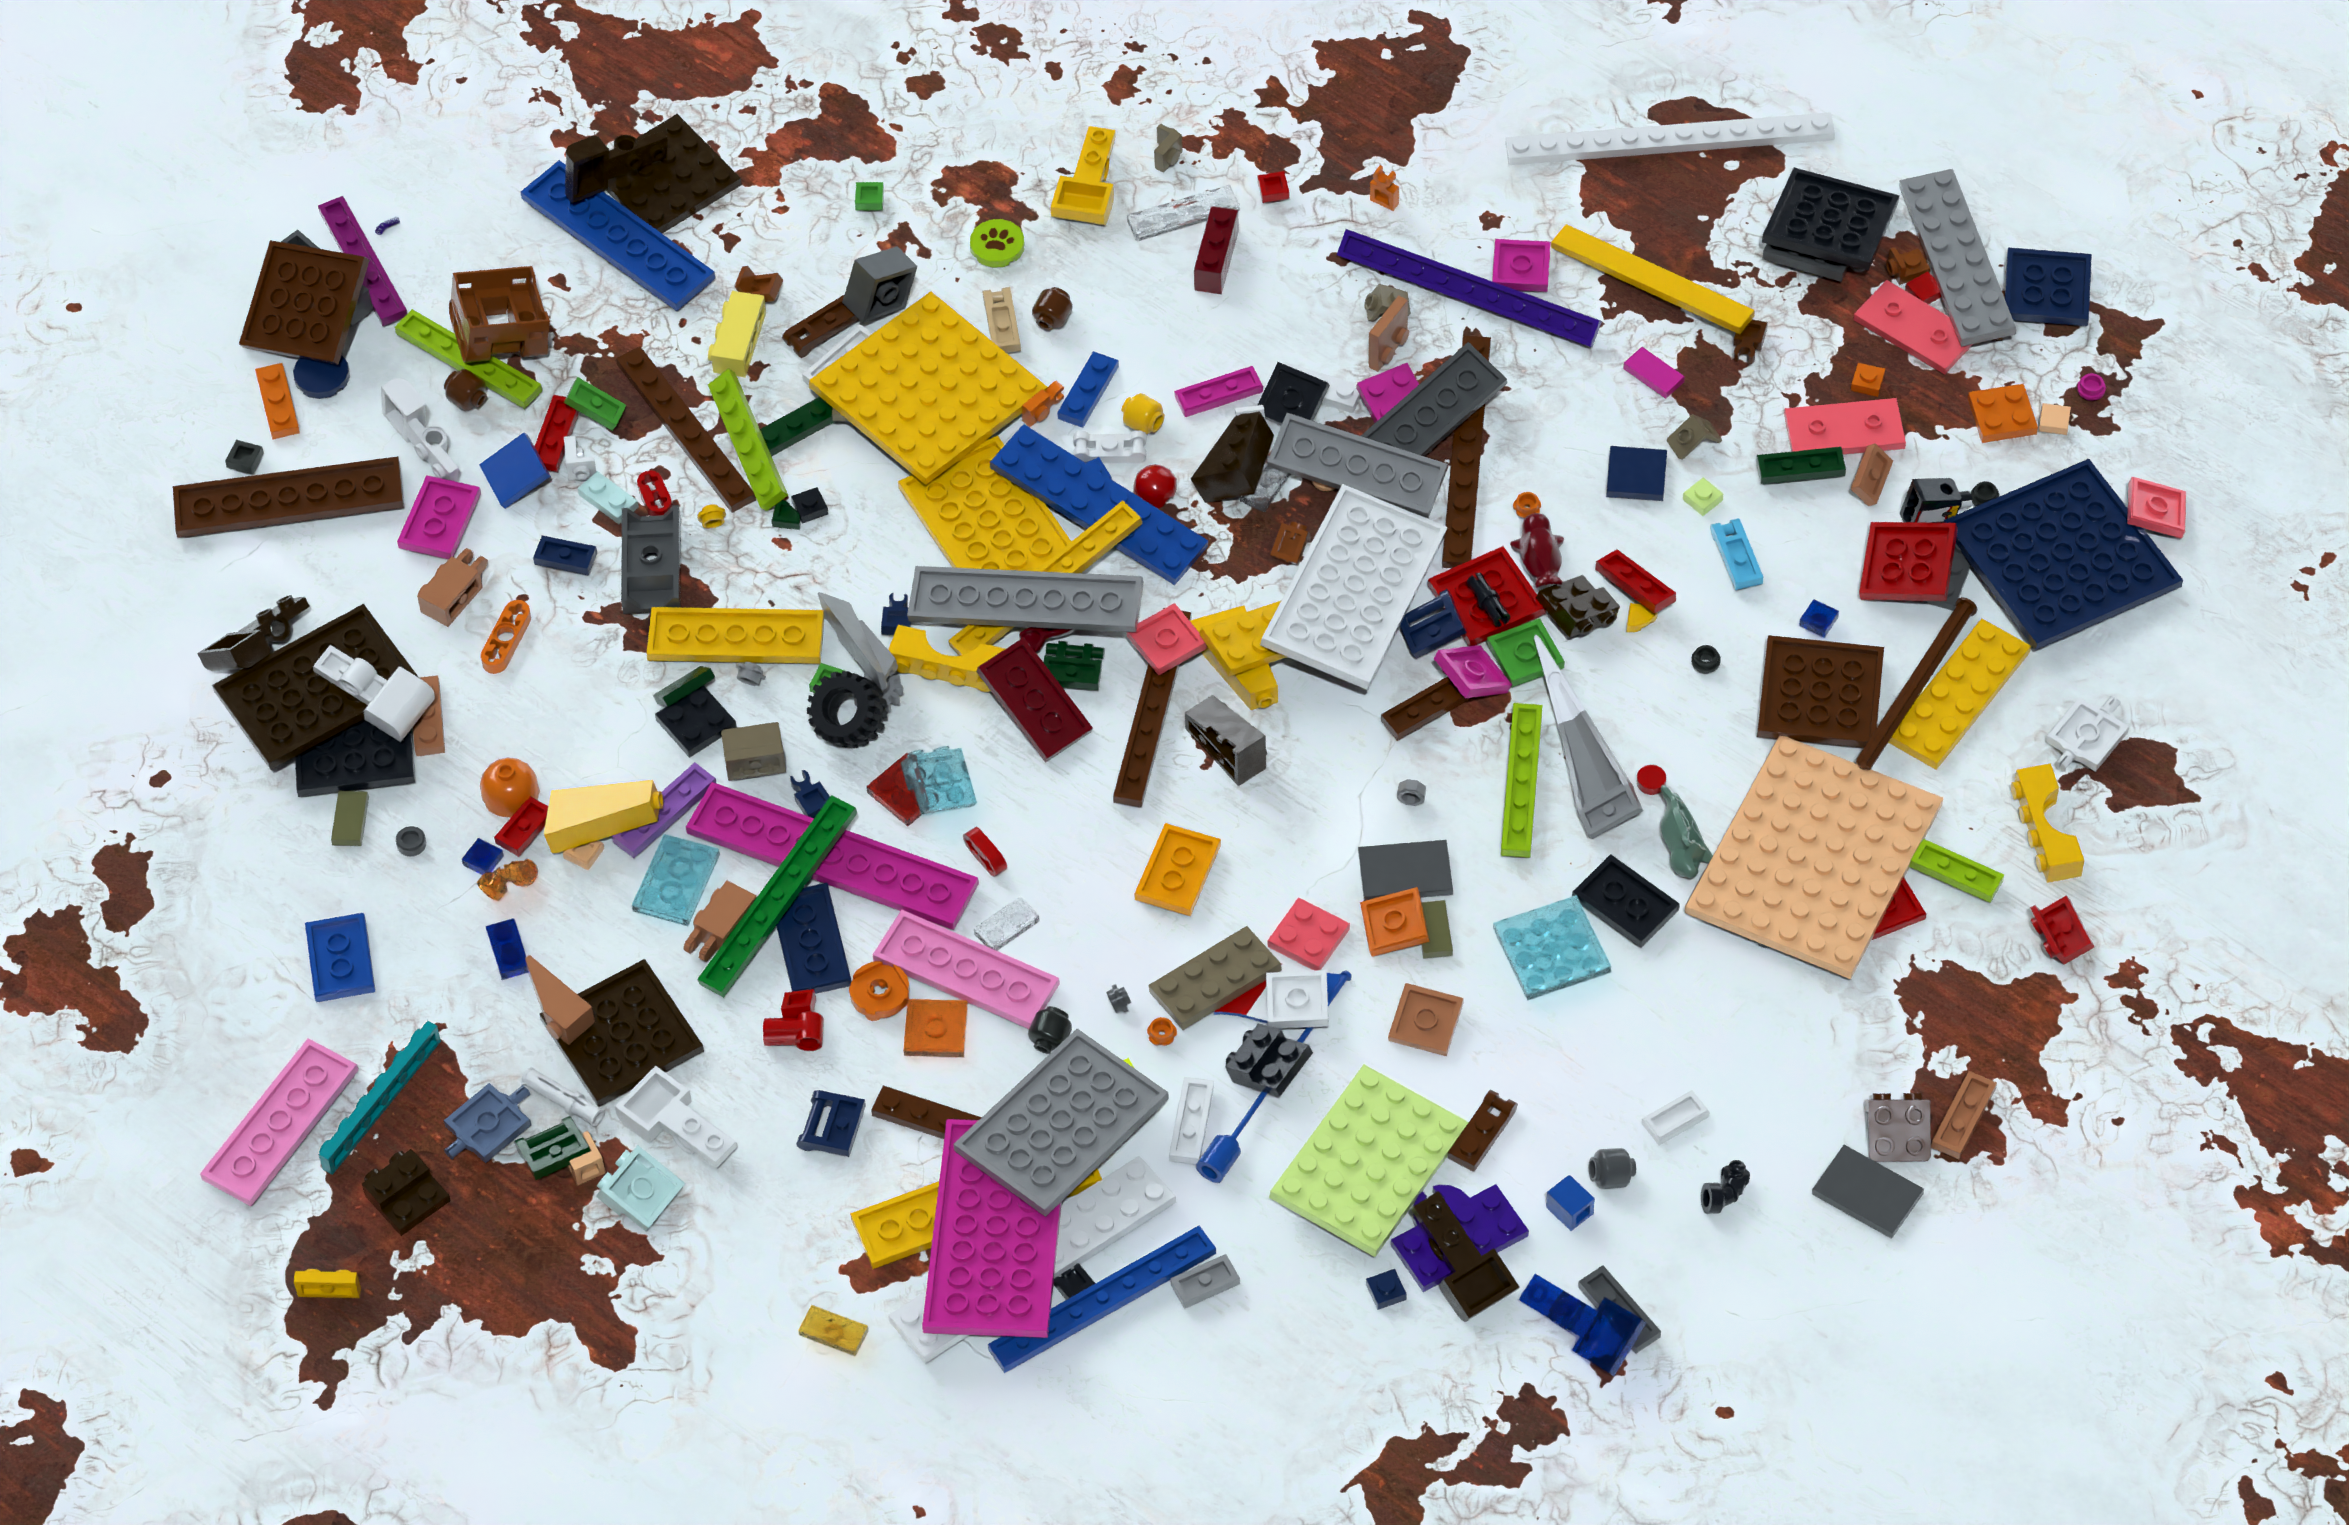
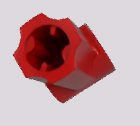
M811 1011L802 1012L797 1015V1018H764V1046L796 1045L800 1050L816 1051L822 1047L824 1018L821 1014Z

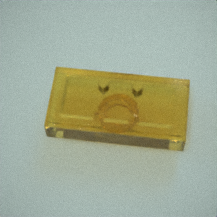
M811 1305L798 1329L799 1336L853 1356L857 1355L869 1331L868 1326L814 1305Z

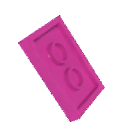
M426 475L397 540L398 548L449 559L451 556L454 557L481 495L480 487Z

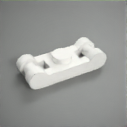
M1140 430L1132 431L1130 434H1089L1086 431H1077L1073 435V444L1076 446L1073 450V455L1085 463L1098 457L1102 463H1141L1146 460L1144 445L1147 441V435ZM1124 447H1132L1131 449L1124 450Z

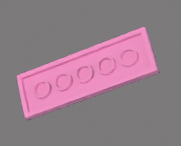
M902 909L872 954L874 962L882 961L883 965H897L907 976L1028 1029L1032 1024L1035 1014L1039 1010L1045 1009L1060 985L1059 978Z
M307 1038L200 1173L202 1180L252 1206L359 1071L357 1064Z

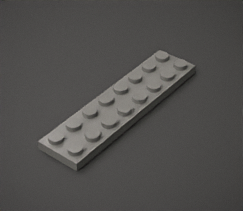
M1953 168L1899 180V188L1961 347L2015 335L2016 326Z
M915 566L907 617L909 622L1136 632L1144 581L1142 576Z

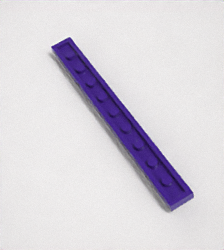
M1345 229L1337 252L1338 256L1589 347H1593L1602 323L1601 320L1349 229Z

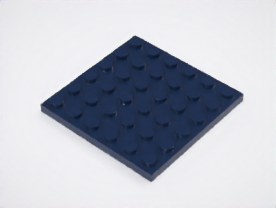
M2086 459L1945 519L1943 522L1956 523L1958 529L1956 537L1957 546L2035 650L2182 587L2183 584L2181 576L2147 532L2141 527L2127 524L2128 508L2090 459Z

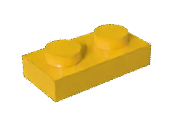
M317 1269L295 1271L294 1285L298 1297L360 1298L361 1286L357 1272L349 1270L321 1272Z

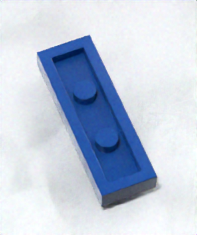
M1093 351L1058 410V419L1084 428L1119 368V360Z

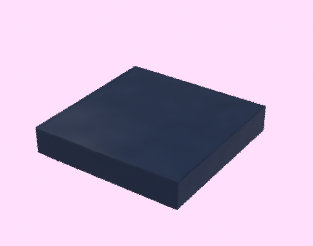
M1610 446L1606 497L1663 501L1667 450Z

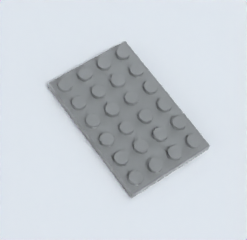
M1077 1028L953 1144L954 1151L1046 1217L1169 1099L1168 1091Z

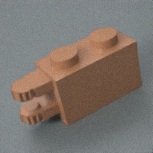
M468 548L464 549L457 558L451 556L445 564L439 566L435 576L428 584H424L420 588L417 598L421 613L449 627L483 588L480 575L486 569L488 560L480 556L469 566L468 564L472 561L474 552Z
M726 880L720 889L717 888L713 892L710 902L705 909L700 910L693 920L694 930L685 941L683 950L691 954L702 942L704 946L701 948L698 958L705 962L708 961L715 951L720 949L757 896Z

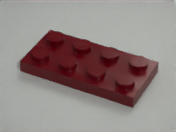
M1024 637L978 666L976 672L1045 762L1092 732L1093 727Z

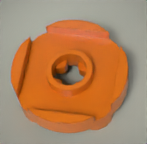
M875 961L861 966L854 973L853 980L849 986L850 1000L854 1008L865 1015L868 1020L877 1021L881 1018L893 1016L909 1003V981L907 975L899 966L894 964L892 966L883 965L882 961ZM879 985L880 988L886 987L887 989L882 994H875L874 987Z

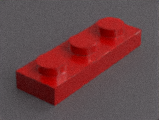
M553 395L534 446L546 469L558 472L565 453L564 437L571 436L579 415V411L564 403L566 397Z
M1618 549L1596 561V571L1654 614L1676 602L1675 591Z

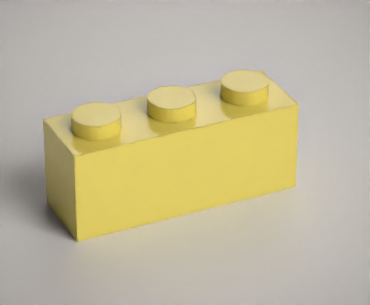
M732 291L729 301L724 302L722 308L723 320L722 323H717L715 330L716 341L715 344L710 345L708 351V360L712 361L713 373L722 374L729 368L735 372L736 376L746 378L766 316L765 298L763 295Z

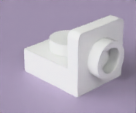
M575 436L564 437L568 481L589 479L596 473L594 457H583L582 446L577 447Z

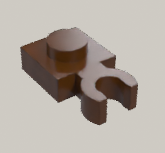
M1752 319L1741 334L1735 333L1734 361L1738 362L1740 355L1747 354L1749 356V364L1754 363L1755 349L1762 350L1768 322Z

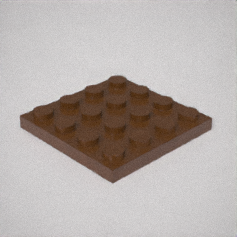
M270 240L239 345L247 349L339 365L370 260L365 256Z
M1768 635L1757 737L1778 739L1779 736H1785L1801 742L1864 748L1877 729L1884 647Z

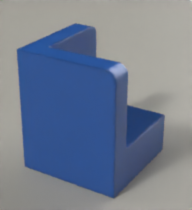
M1568 1175L1547 1191V1209L1570 1231L1594 1214L1595 1198L1571 1175Z

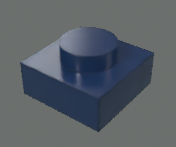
M1395 1269L1366 1279V1286L1377 1310L1407 1299V1294Z

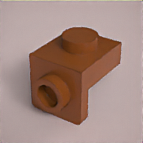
M742 266L735 282V288L738 292L763 295L765 302L775 301L783 279L779 273L755 275L749 266Z

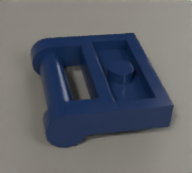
M1448 589L1440 592V596L1407 612L1400 624L1411 653L1416 659L1467 633L1455 606V601ZM1445 606L1446 609L1413 626L1411 625V623Z
M815 1090L811 1097L812 1107L803 1134H800L798 1137L797 1147L804 1151L818 1150L849 1157L866 1107L865 1099ZM830 1106L831 1109L822 1137L815 1136L823 1109Z

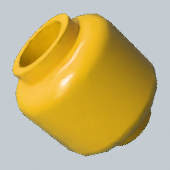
M1143 393L1127 398L1121 408L1124 424L1133 430L1143 431L1146 435L1156 432L1163 424L1165 418L1162 404Z

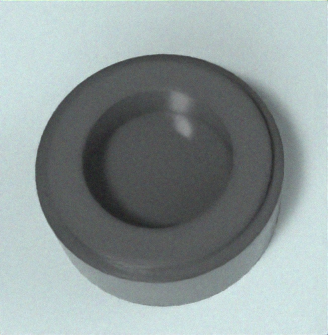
M414 826L401 829L396 835L398 851L409 857L422 853L426 847L424 832Z

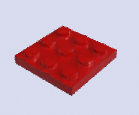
M1871 522L1859 591L1861 600L1947 601L1958 531L1956 523Z
M1504 546L1428 579V587L1435 597L1440 596L1439 593L1446 589L1451 593L1467 631L1462 637L1468 646H1475L1486 641L1490 636L1515 628L1546 614V610L1536 599V592ZM1475 573H1482L1491 589L1498 592L1499 601L1511 616L1508 623L1504 625L1502 620L1499 619L1502 626L1496 627L1487 612L1479 607L1477 597L1466 583L1471 575L1478 580Z

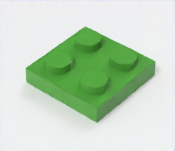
M1540 618L1487 638V645L1502 672L1512 684L1511 687L1544 676L1534 640L1535 635L1541 638L1558 667L1563 669L1565 666L1564 659Z

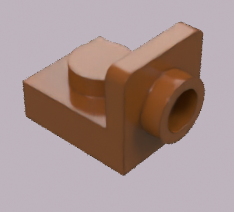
M1896 247L1889 249L1886 268L1890 276L1894 275L1899 285L1908 283L1927 271L1930 273V267L1919 248L1903 254H1899Z
M1292 521L1290 525L1281 523L1270 554L1271 557L1299 566L1307 541L1311 542L1312 535L1306 531L1307 527Z

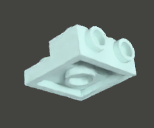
M637 1145L631 1153L626 1149L615 1163L619 1168L613 1175L607 1172L597 1184L600 1191L596 1197L619 1216L622 1213L625 1214L643 1230L647 1231L686 1183Z

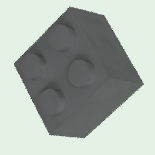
M898 246L855 259L842 303L862 323L903 310L906 307L918 266Z

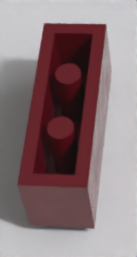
M1211 206L1194 267L1195 291L1222 295L1239 232L1238 210Z

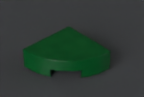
M781 500L775 505L772 527L800 530V516L790 506L789 502Z

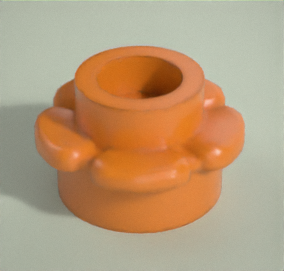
M1532 492L1519 494L1513 503V509L1516 510V514L1521 518H1525L1532 513H1540L1541 502L1537 495Z
M1164 1017L1154 1019L1147 1029L1149 1041L1154 1045L1167 1046L1171 1044L1177 1035L1175 1025H1173L1171 1020Z

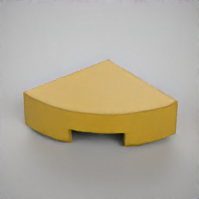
M1630 603L1626 632L1641 631V628L1655 622L1659 612L1654 614L1642 604Z

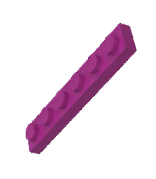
M340 196L318 205L319 213L342 253L365 256L370 260L362 285L369 290L373 310L381 325L385 326L404 318L407 315V309L345 198Z

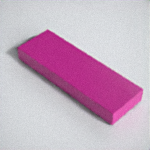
M1250 366L1176 390L1174 393L1184 417H1188L1262 393L1263 385L1254 367Z

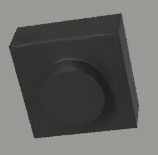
M236 439L225 460L226 467L253 475L264 454L262 446Z

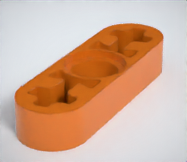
M510 601L503 609L480 655L482 666L486 672L497 674L507 668L531 621L530 608L525 601ZM504 632H510L514 635L509 641L498 639L500 634ZM498 653L499 659H494Z

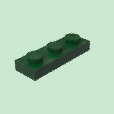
M818 397L761 428L760 431L771 456L836 422L832 418L833 407L821 397Z
M1841 447L1757 455L1756 459L1761 484L1840 477L1846 474Z

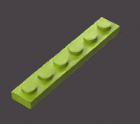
M413 309L395 326V332L400 337L459 371L462 369L471 371L484 380L486 387L524 409L542 392V386L539 382L492 355L489 361L464 363L455 334Z
M728 368L711 381L708 387L759 506L768 511L787 497L788 493L735 372Z
M1513 703L1501 856L1531 857L1543 705Z

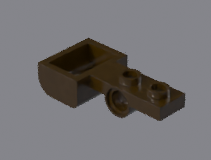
M663 131L638 140L631 135H621L615 138L612 150H609L597 136H591L570 144L566 149L565 195L572 203L608 190V180L666 158L668 137Z
M292 595L285 596L276 602L278 606L259 612L255 616L256 620L238 632L228 633L198 652L197 654L203 666L210 671L242 669L253 666L270 654L271 650L267 642L283 641L289 636L290 624L288 621L310 607L306 598H293Z
M1439 1191L1412 1207V1212L1429 1236L1428 1242L1432 1251L1441 1261L1446 1262L1453 1273L1442 1280L1439 1288L1462 1321L1467 1322L1520 1288L1494 1248L1481 1256Z

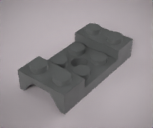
M673 505L661 516L640 517L629 508H622L621 602L623 614L651 613L652 607L681 608V516L679 505ZM647 553L658 554L656 558L651 560L644 558Z

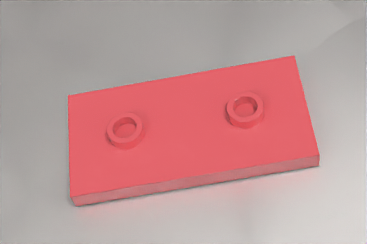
M1888 280L1854 313V321L1944 375L1973 345L1961 347L1949 316Z
M1897 398L1784 409L1791 452L1841 447L1843 454L1865 453L1867 446L1875 443L1883 451L1905 449L1906 446Z

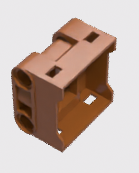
M533 266L453 273L449 315L464 363L489 361L491 355L519 352L521 357L544 356L548 354L550 320L547 311H544L536 286ZM526 278L525 283L512 284L514 279ZM471 283L470 288H459V284ZM507 311L508 323L488 324L486 316L506 314Z

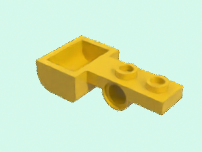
M1093 126L1088 127L1074 177H1059L1050 207L1051 217L1100 225L1107 224L1114 201L1113 184L1103 181H1106L1108 175L1109 158L1116 138L1115 130Z

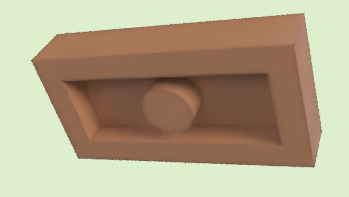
M1876 443L1867 446L1851 486V490L1867 506L1877 504L1893 460Z

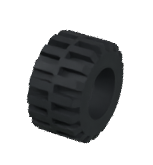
M842 671V673L833 672L831 673V678L826 676L821 678L822 684L820 686L815 684L812 689L815 691L814 696L809 695L808 697L811 707H807V714L812 716L808 721L810 726L815 727L813 731L821 736L822 739L845 748H858V744L862 746L869 744L868 738L875 739L878 736L876 733L877 729L882 730L885 725L881 723L882 718H887L888 712L883 710V707L887 706V701L881 698L884 694L882 690L876 687L877 684L849 671ZM854 694L857 701L856 713L848 723L840 725L837 717L838 707L844 698Z

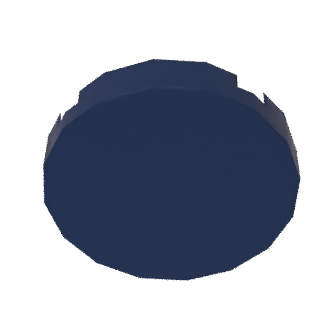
M341 355L339 365L300 358L293 370L296 387L303 391L304 395L317 399L336 395V391L341 388L343 390L347 386L350 378L348 362L343 355Z

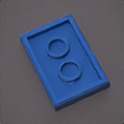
M364 912L306 922L305 929L316 1003L375 992Z

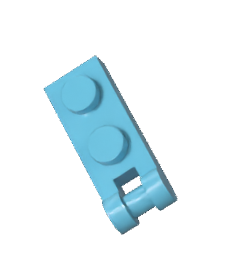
M1732 519L1728 524L1721 525V523L1711 524L1710 529L1713 540L1717 543L1735 590L1763 584V574L1740 519Z

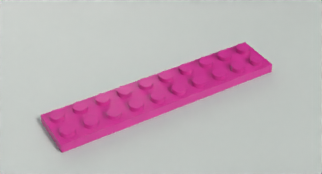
M711 782L686 825V832L692 836L779 867L814 818ZM848 830L844 831L811 877V879L828 883L830 886L899 911L902 909L952 930L955 929L979 885L978 877Z

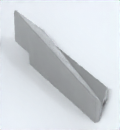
M818 592L825 619L836 631L840 643L881 690L886 689L887 677L889 674H895L898 669L896 658L862 620H858L849 602Z

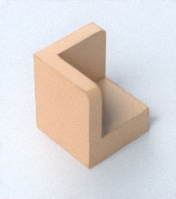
M588 1131L582 1133L590 1148V1152L570 1160V1165H568L577 1185L605 1174L602 1156Z

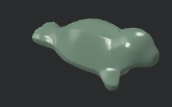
M1662 785L1661 792L1667 802V808L1662 819L1661 832L1671 852V868L1676 874L1691 879L1697 876L1700 863L1702 861L1709 863L1713 855L1704 843L1693 816L1680 796L1672 793L1668 787Z

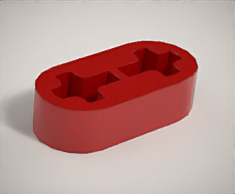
M652 470L641 473L638 476L637 485L648 515H664L672 507V501L662 476ZM651 482L655 486V490L651 491L647 483ZM659 500L660 504L664 507L658 508L655 505V501Z
M974 827L963 834V840L967 848L990 875L994 877L1007 869L1005 858L980 828Z

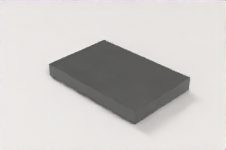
M1447 840L1358 847L1364 901L1418 887L1421 897L1453 895Z
M1845 1144L1812 1189V1195L1891 1239L1924 1193V1188Z

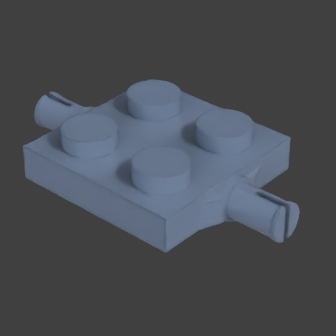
M488 1083L444 1120L445 1127L457 1138L456 1141L444 1149L446 1155L450 1159H454L461 1151L467 1149L474 1152L485 1163L488 1162L531 1126L530 1119L518 1107L521 1101L530 1096L529 1090L524 1085H521L508 1096L499 1092Z

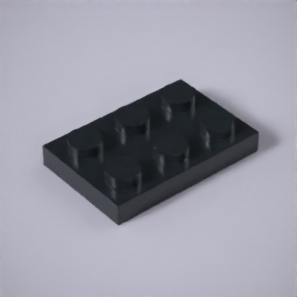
M1611 854L1572 891V898L1640 948L1680 908V903Z

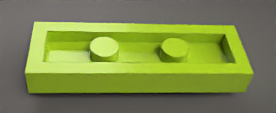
M1926 839L1921 841L1910 860L1909 867L1989 903L1992 902L2004 880V874Z

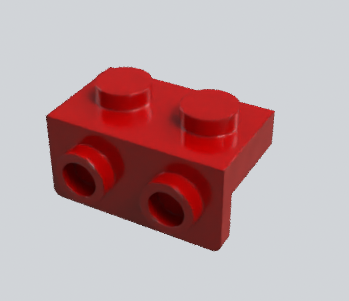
M2067 895L2042 910L2036 905L2030 907L2035 916L2031 919V922L2039 935L2044 933L2047 941L2043 945L2051 958L2057 957L2065 965L2095 947Z

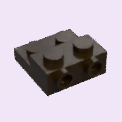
M1584 575L1564 581L1562 585L1556 584L1539 590L1536 596L1539 603L1569 638L1579 634H1587L1601 626L1611 625L1616 620L1620 608L1619 604L1604 587L1595 589Z
M412 1149L406 1153L403 1151L395 1153L390 1158L389 1165L382 1170H371L365 1176V1182L362 1183L365 1197L400 1236L451 1201L449 1194L432 1177L430 1169Z

